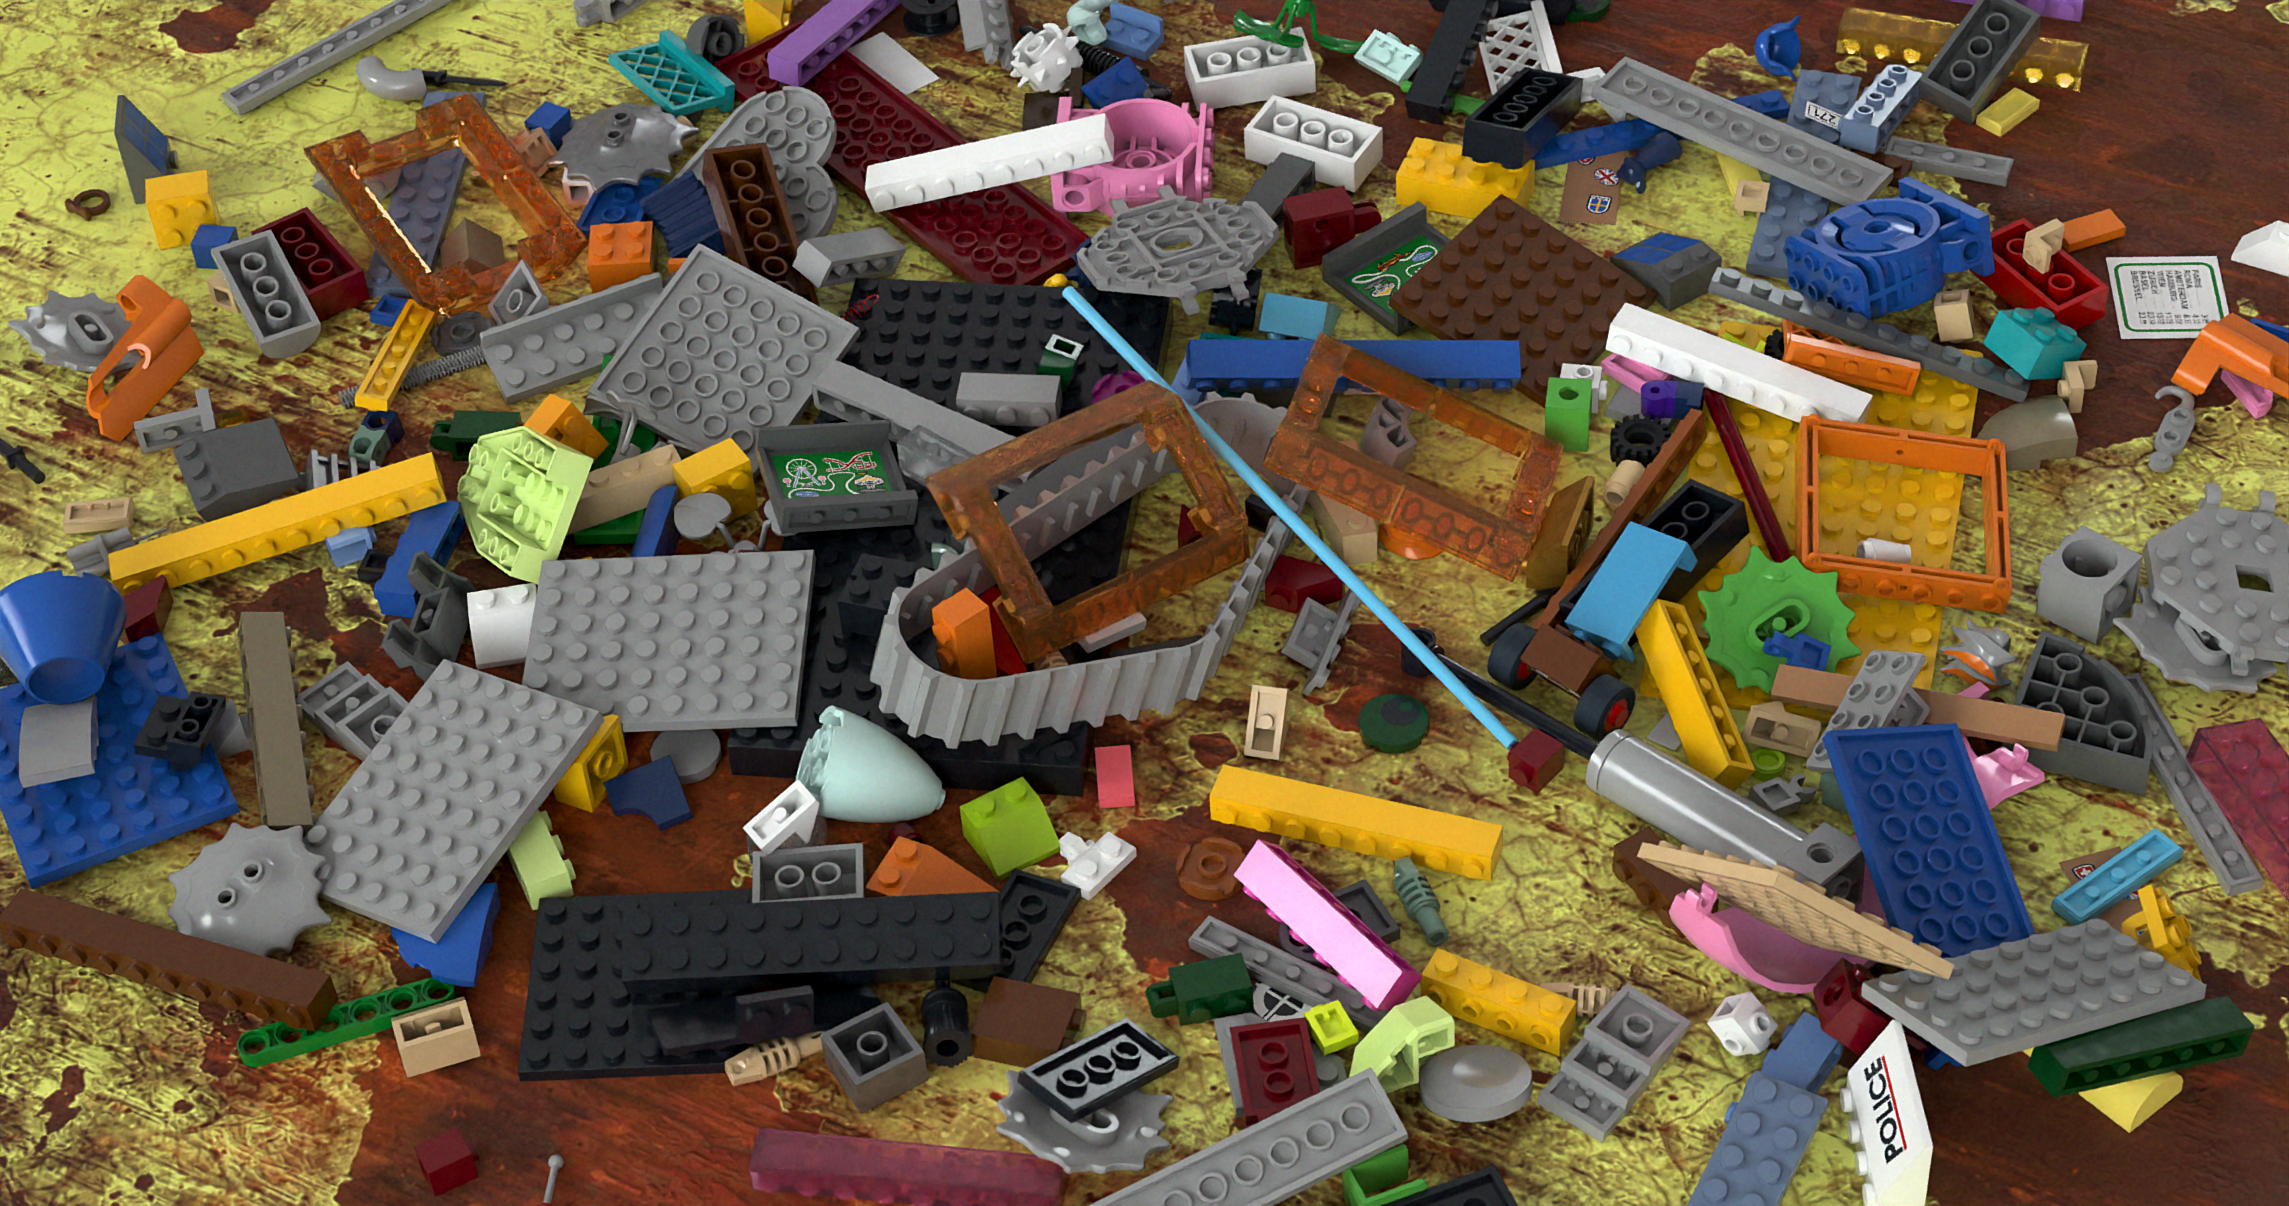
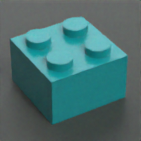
M2037 307L2036 309L2015 308V310H1999L1983 342L1987 348L2027 380L2061 378L2063 362L2079 361L2087 345L2076 336L2077 332L2074 329L2062 325L2054 318L2053 312L2043 307Z

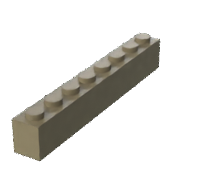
M241 612L237 636L262 825L265 824L275 831L300 825L303 828L302 838H304L318 820L317 812H311L310 806H313L314 788L313 784H307L306 779L310 776L309 757H303V751L306 750V732L299 728V725L302 724L303 711L302 704H296L295 700L299 694V681L297 677L292 678V672L295 670V653L288 650L292 639L291 626H285L283 612Z

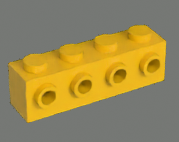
M1437 948L1421 973V976H1423L1421 978V997H1429L1450 1015L1560 1057L1576 1030L1575 1000Z

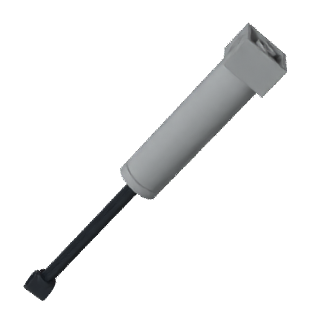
M1419 627L1410 629L1475 696L1533 729L1536 728L1558 740L1567 749L1587 759L1589 763L1585 776L1586 784L1593 792L1704 853V850H1709L1725 858L1727 855H1732L1748 863L1750 860H1756L1771 868L1774 865H1779L1797 874L1796 881L1803 884L1805 880L1825 888L1826 893L1824 896L1830 899L1833 896L1840 897L1856 906L1862 902L1866 860L1859 841L1825 822L1809 834L1624 729H1617L1609 733L1600 743H1597L1446 657L1444 649L1436 644V636L1431 630ZM1401 641L1402 670L1406 674L1415 677L1432 675L1433 673Z

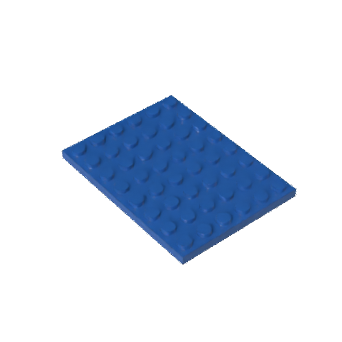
M161 632L152 636H145L139 641L136 640L122 645L115 650L101 688L95 693L97 698L99 745L96 746L97 759L94 760V774L23 788L19 779V743L24 709L45 703L34 699L20 682L0 689V808L31 890L240 812L210 742L199 763L195 767L184 771L171 770L169 760L135 754L134 743L159 695L186 700L189 697Z

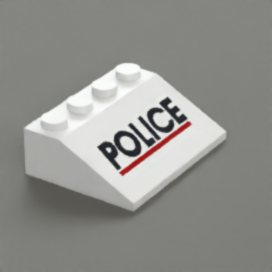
M1895 1019L1889 1023L1849 1070L1846 1089H1840L1843 1113L1849 1112L1851 1119L1847 1122L1850 1144H1856L1858 1152H1855L1856 1171L1858 1176L1864 1175L1866 1182L1862 1187L1865 1206H1925L1933 1144L1902 1023Z

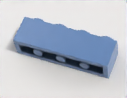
M1803 1012L1795 1024H1788L1782 1035L1779 1047L1776 1050L1771 1049L1767 1053L1761 1073L1816 1094L1843 1056L1844 1045L1821 1030L1819 1018ZM1751 1077L1749 1078V1080H1748V1082H1747V1084H1746V1086H1745V1088H1744V1091H1745V1089H1746V1087H1747V1085H1748V1083H1749ZM1733 1101L1729 1106L1724 1119L1726 1123H1729L1739 1102Z

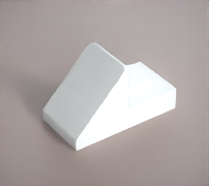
M797 779L748 822L743 829L767 856L794 832L808 844L818 812L819 802Z

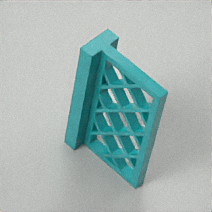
M670 29L660 32L658 42L609 54L608 62L656 104L661 105L667 113L673 114L675 117L715 106L723 113L734 110L735 84L701 55H697L688 49L686 43ZM644 63V64L656 65L657 67L647 66V65H642V64ZM639 74L650 75L653 77L640 76ZM661 77V78L673 79L674 81L664 80V79H658V78ZM655 88L667 89L669 91L657 90ZM675 91L690 93V95L675 93ZM672 102L683 103V104L675 106Z

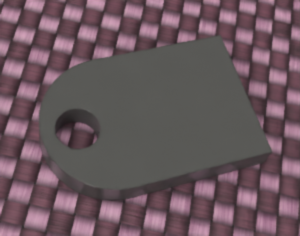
M1366 879L1332 892L1340 902L1386 944L1400 939L1399 926ZM1285 922L1280 924L1279 938L1281 950L1321 969L1330 968L1313 956L1315 950L1310 945L1295 946L1291 944L1292 941L1296 940L1289 934L1291 928Z

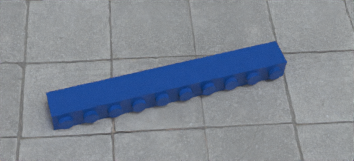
M1190 339L1186 348L1187 388H1196L1198 392H1212L1216 388H1229L1231 392H1246L1249 388H1262L1264 392H1279L1282 388H1295L1297 392L1306 393L1314 391L1315 388H1328L1330 392L1339 393L1347 391L1348 388H1361L1363 392L1373 393L1380 391L1381 388H1394L1395 392L1406 393L1413 391L1414 388H1427L1428 392L1439 393L1446 391L1447 388L1459 389L1460 392L1464 393L1476 392L1479 389H1492L1496 393H1505L1515 389L1521 380L1519 340Z

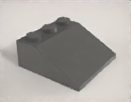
M273 417L200 433L173 450L195 508L207 523L265 505L302 482L279 426Z

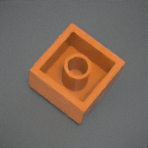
M653 221L604 223L590 226L587 269L592 294L606 290L613 285H621L635 280L642 275H650L657 272L658 246Z

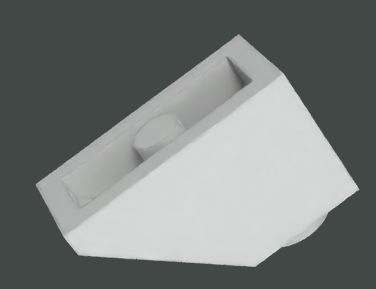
M2276 221L2242 236L2232 254L2231 260L2289 277V223Z

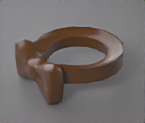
M100 189L83 191L73 201L70 198L65 200L67 212L80 215L87 222L91 221L92 216L106 212L111 205L109 194ZM88 197H101L104 199L100 205L95 207L80 206L81 202Z

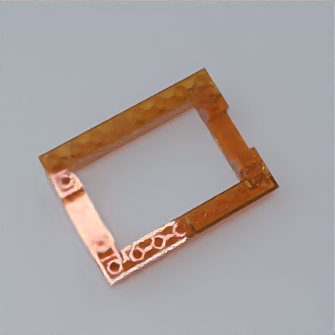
M471 92L415 110L416 129L371 144L359 129L303 148L306 157L416 303L447 318L490 303L521 259L528 262L538 282L543 284L561 277L588 245V238ZM459 147L529 237L518 240V259L475 275L468 271L462 261L445 266L444 270L433 273L363 179Z
M1322 332L1318 333L1299 376V383L1278 426L1262 467L1513 582L1536 534L1565 446ZM1339 375L1358 382L1520 458L1525 450L1512 478L1515 484L1507 507L1501 517L1316 432Z
M1147 380L924 479L957 541L971 536L1002 594L992 604L1026 665L1244 563L1247 558H1250L1248 516L1181 397L1152 380ZM1139 422L1146 433L1144 438L1153 454L1165 448L1168 449L1198 504L1187 515L1196 531L1201 532L1203 538L1053 607L989 489Z

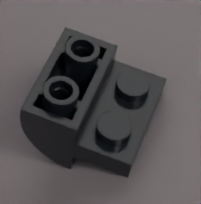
M191 691L187 700L159 695L134 743L135 754L169 760L171 770L184 771L195 767L199 763L225 712L226 698Z

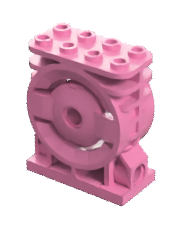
M1060 97L1057 124L1105 113L1114 135L1113 161L1050 174L1053 209L1067 220L1068 212H1091L1095 209L1113 217L1115 212L1111 208L1110 201L1119 198L1125 201L1129 209L1162 200L1158 194V187L1168 184L1176 195L1188 196L1189 201L1203 203L1202 200L1204 198H1211L1210 192L1206 191H1212V172L1209 171H1213L1214 155L1211 151H1215V133H1212V128H1209L1214 126L1213 108L1208 109L1207 102L1200 103L1199 118H1192L1189 103H1182V108L1175 104L1162 100L1139 98L1112 103L1100 110L1073 109L1072 97Z

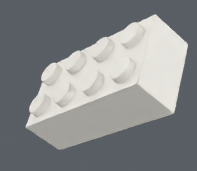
M1302 27L1293 28L1289 33L1304 39L1303 46L1299 48H1290L1275 42H1268L1255 35L1184 46L1185 76L1197 112L1200 111L1201 102H1207L1208 109L1213 108L1214 110L1268 101L1272 95L1289 97L1316 92L1315 62Z
M1276 95L1271 96L1244 129L1245 159L1269 165L1283 152L1315 162V181L1335 187L1344 186L1346 190L1356 192L1383 158V128Z

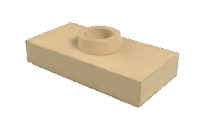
M126 497L66 503L62 525L65 534L117 530L126 526L131 528L135 508L133 498Z

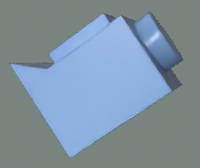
M371 525L340 530L338 535L330 538L326 537L324 541L336 568L363 560L367 550H373L372 543L377 542V538Z

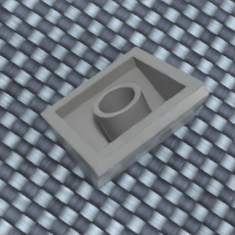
M521 259L487 306L497 326L550 308L544 290L528 262Z

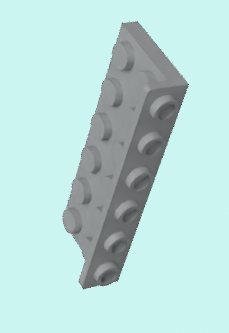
M660 273L642 275L635 280L621 285H613L606 290L581 296L577 300L562 305H555L545 311L530 316H522L513 322L501 326H493L481 332L479 336L482 353L506 404L508 405L600 373L604 355H615L664 290Z

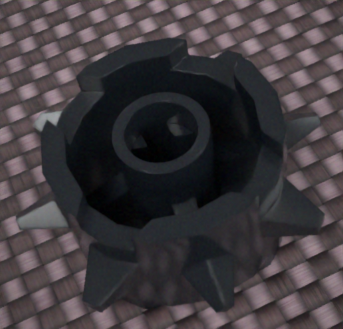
M1252 267L1246 274L1247 280L1244 281V285L1249 291L1250 298L1237 301L1232 294L1230 285L1225 288H1214L1211 306L1217 307H1211L1208 325L1230 329L1231 336H1237L1239 330L1253 332L1263 270Z

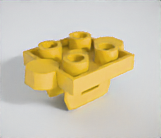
M2150 884L2139 889L2138 894L2143 911L2130 916L2122 923V934L2133 937L2138 944L2152 952L2161 954L2166 961L2180 969L2187 970L2191 973V976L2202 981L2197 967L2202 964L2197 949L2190 943L2189 936L2193 935V931L2184 914L2178 916L2171 899L2162 887L2154 888ZM2148 927V930L2138 936L2137 931Z

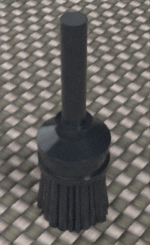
M950 980L935 981V989L927 993L921 1002V1020L925 1029L922 1050L930 1064L936 1063L937 1066L942 1065L953 1068L955 1065L958 1066L959 1063H963V1060H967V1057H971L973 1054L972 1037L968 1026V1002L963 993L950 988Z

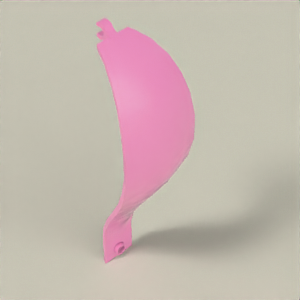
M2018 743L2014 745L2013 752L2003 746L1992 753L1971 760L1989 811L2004 799L2045 781L2044 772L2027 762L2029 751ZM1854 835L1852 838L1858 841L1857 835ZM1865 861L1862 902L1855 907L1854 912L1860 915L1862 912H1867L1885 920L1883 927L1890 930ZM1707 882L1702 883L1700 894L1692 888L1688 889L1686 894L1684 892L1677 894L1669 910L1672 922L1706 956L1744 979L1774 991L1798 994L1813 992V988L1842 957L1854 965L1859 963L1867 969L1876 963L1805 945L1735 907L1712 914V906L1716 901L1718 891Z

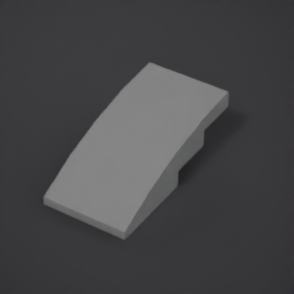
M348 661L300 693L298 698H295L296 704H302L303 716L338 745L362 761L366 759L409 704L391 686L385 689L369 673L363 676Z
M95 694L71 704L55 705L45 703L24 709L19 743V779L23 788L95 773L94 760L97 759L96 746L99 745L97 698Z
M1626 983L1585 1027L1583 1038L1562 1060L1560 1071L1539 1093L1537 1104L1603 1143L1668 1060L1689 1029L1691 1021Z

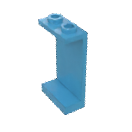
M1630 521L1565 620V624L1570 632L1575 635L1576 639L1582 643H1585V641L1590 642L1602 650L1603 654L1613 660L1622 658L1633 662L1636 656L1628 645L1629 639L1676 567L1691 572L1698 560L1687 542Z

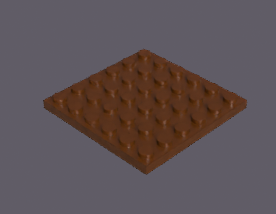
M1501 194L1390 297L1388 306L1440 340H1519L1521 380L1515 389L1545 408L1549 377L1560 378L1563 363L1590 366L1606 350L1610 324L1623 305L1629 303L1647 310L1655 302L1657 292Z

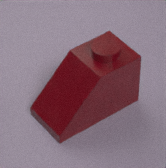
M1283 554L1279 555L1265 580L1266 606L1298 614L1302 603L1307 597L1324 606L1340 601L1345 594V583L1328 566Z
M162 574L123 596L126 603L127 620L120 640L124 644L136 640L139 641L145 636H152L159 632L163 634L174 601L167 579Z

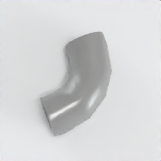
M375 56L361 59L356 66V74L359 81L370 93L376 96L398 101L420 99L426 96L427 89L420 68L409 71L390 70L385 67L384 62L380 58Z

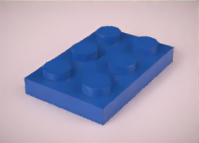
M644 176L638 186L628 183H617L608 186L599 194L593 192L574 227L575 239L589 240L591 225L647 221L648 217L638 201L644 196L650 195L654 190L662 188L664 185L663 178Z

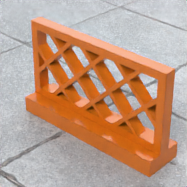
M1782 318L1784 354L1781 361L1828 379L1911 397L1921 371L1920 362L1884 355L1851 342L1849 343L1854 347H1850L1844 343L1845 340L1808 327L1802 328L1798 324ZM1812 334H1816L1822 339L1818 340Z

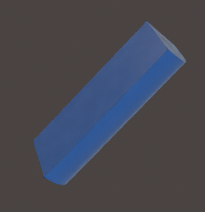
M677 485L662 487L651 495L630 557L673 556L675 554L681 536L674 522V507L680 501Z

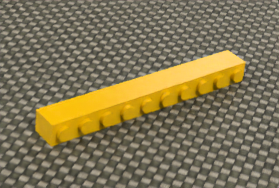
M432 452L109 553L111 580L123 596L162 574L167 579L169 589L326 540V537L330 538L338 535L340 530L353 527H368L447 502L441 473Z

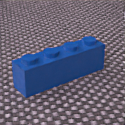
M447 500V502L412 512L410 523L405 533L400 535L398 547L394 555L388 558L386 570L381 580H377L374 587V597L378 600L381 614L413 618L421 596L417 589L411 586L406 576L415 553L426 550L435 562L446 568L466 528L461 502Z

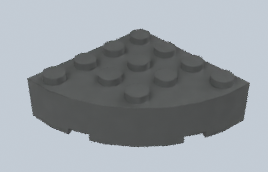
M2041 630L2013 705L2065 714L2066 723L2058 752L2022 746L2029 751L2027 762L2037 768L2144 796L2154 745L2153 733L2148 722V712L2143 700L2127 678L2104 658L2097 660L2085 653L2084 646L2068 638ZM2002 742L2001 747L2004 746L2013 752L2015 744Z

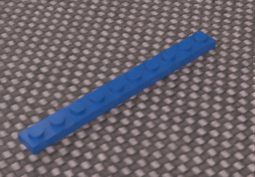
M1779 89L1729 99L1775 120L1787 118L1790 110L1789 104ZM1641 118L1555 135L1531 159L1535 160V170L1642 148L1646 145L1645 140L1649 136L1654 137L1657 133H1669L1676 140L1686 138Z

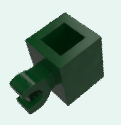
M1053 334L1044 349L1036 375L1060 376L1062 392L1066 393L1074 378L1084 345Z

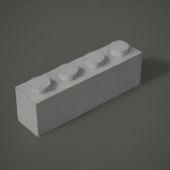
M877 227L805 239L797 249V256L792 266L818 288L854 282L856 278H876L893 275L907 248L883 228Z

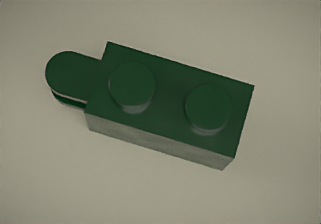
M456 410L453 421L440 420L435 423L429 443L437 450H450L453 461H469L470 450L474 444H477L479 436L523 426L520 412Z
M1242 952L1168 968L1169 981L1152 984L1145 991L1152 1016L1163 1018L1177 1015L1180 1026L1193 1023L1199 1024L1207 1020L1240 1015L1254 1010L1253 986Z

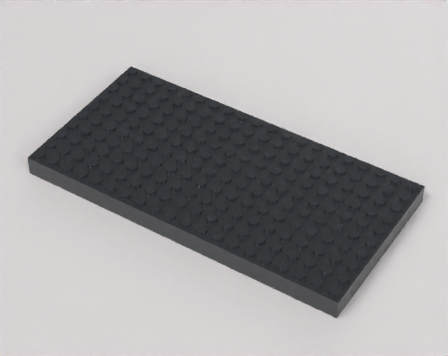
M856 278L847 312L850 313V308L855 309V304L860 306V300L865 302V299L871 295L879 296L878 300L877 296H872L866 300L871 310L861 302L866 314L856 305L857 311L862 317H859L851 309L857 321L850 314L846 313L850 322L859 327L861 334L842 359V363L853 366L874 377H879L888 383L906 389L927 400H932L957 412L956 396L962 372L1036 375L1044 349L1053 334L1084 345L1074 378L1066 393L1062 392L1063 401L1058 427L989 425L994 429L1008 435H1013L1048 452L1049 440L1058 431L1071 433L1075 438L1076 446H1078L1110 423V421H1106L1097 415L1092 405V389L1098 380L1110 373H1114L1116 376L1123 375V371L1131 370L1137 372L1062 296V292L1066 287ZM1074 288L1163 378L1174 322L1172 297L1101 291L1094 288ZM821 409L816 420V424L848 422ZM889 440L906 489L915 490L918 496L915 523L913 525L799 532L791 536H784L781 551L814 550L816 556L797 726L731 728L727 750L732 775L796 779L808 738L812 739L815 732L821 729L823 723L819 722L820 715L827 707L832 705L859 715L898 737L931 767L941 780L942 788L993 791L1024 777L1036 794L1083 797L1096 727H1093L1086 720L1070 723L1066 733L1059 734L1050 726L1036 729L1033 739L1024 740L1019 734L1011 733L1000 735L998 744L994 746H988L982 739L961 741L957 749L947 748L943 739L934 738L926 734L917 738L908 735V724L900 720L895 713H883L879 708L882 696L881 686L870 682V671L879 638L842 631L837 603L848 579L852 580L851 573L861 554L927 565V568L934 572L931 553L932 542L943 543L951 547V535L1010 494L1007 491ZM1141 491L994 585L999 590L1017 598L1020 602L1022 625L1012 634L1010 640L1026 666L1027 672L1034 671V659L1024 647V640L1030 635L1034 642L1037 641L1033 635L1034 632L1043 633L1050 647L1060 651L1068 665L1109 658L1112 643L1087 653L1066 629L1064 622L1068 603L1075 597L1089 594L1108 583L1113 584L1125 579ZM932 626L910 639L906 645L919 660L940 672L939 662L935 654L937 651L936 637Z

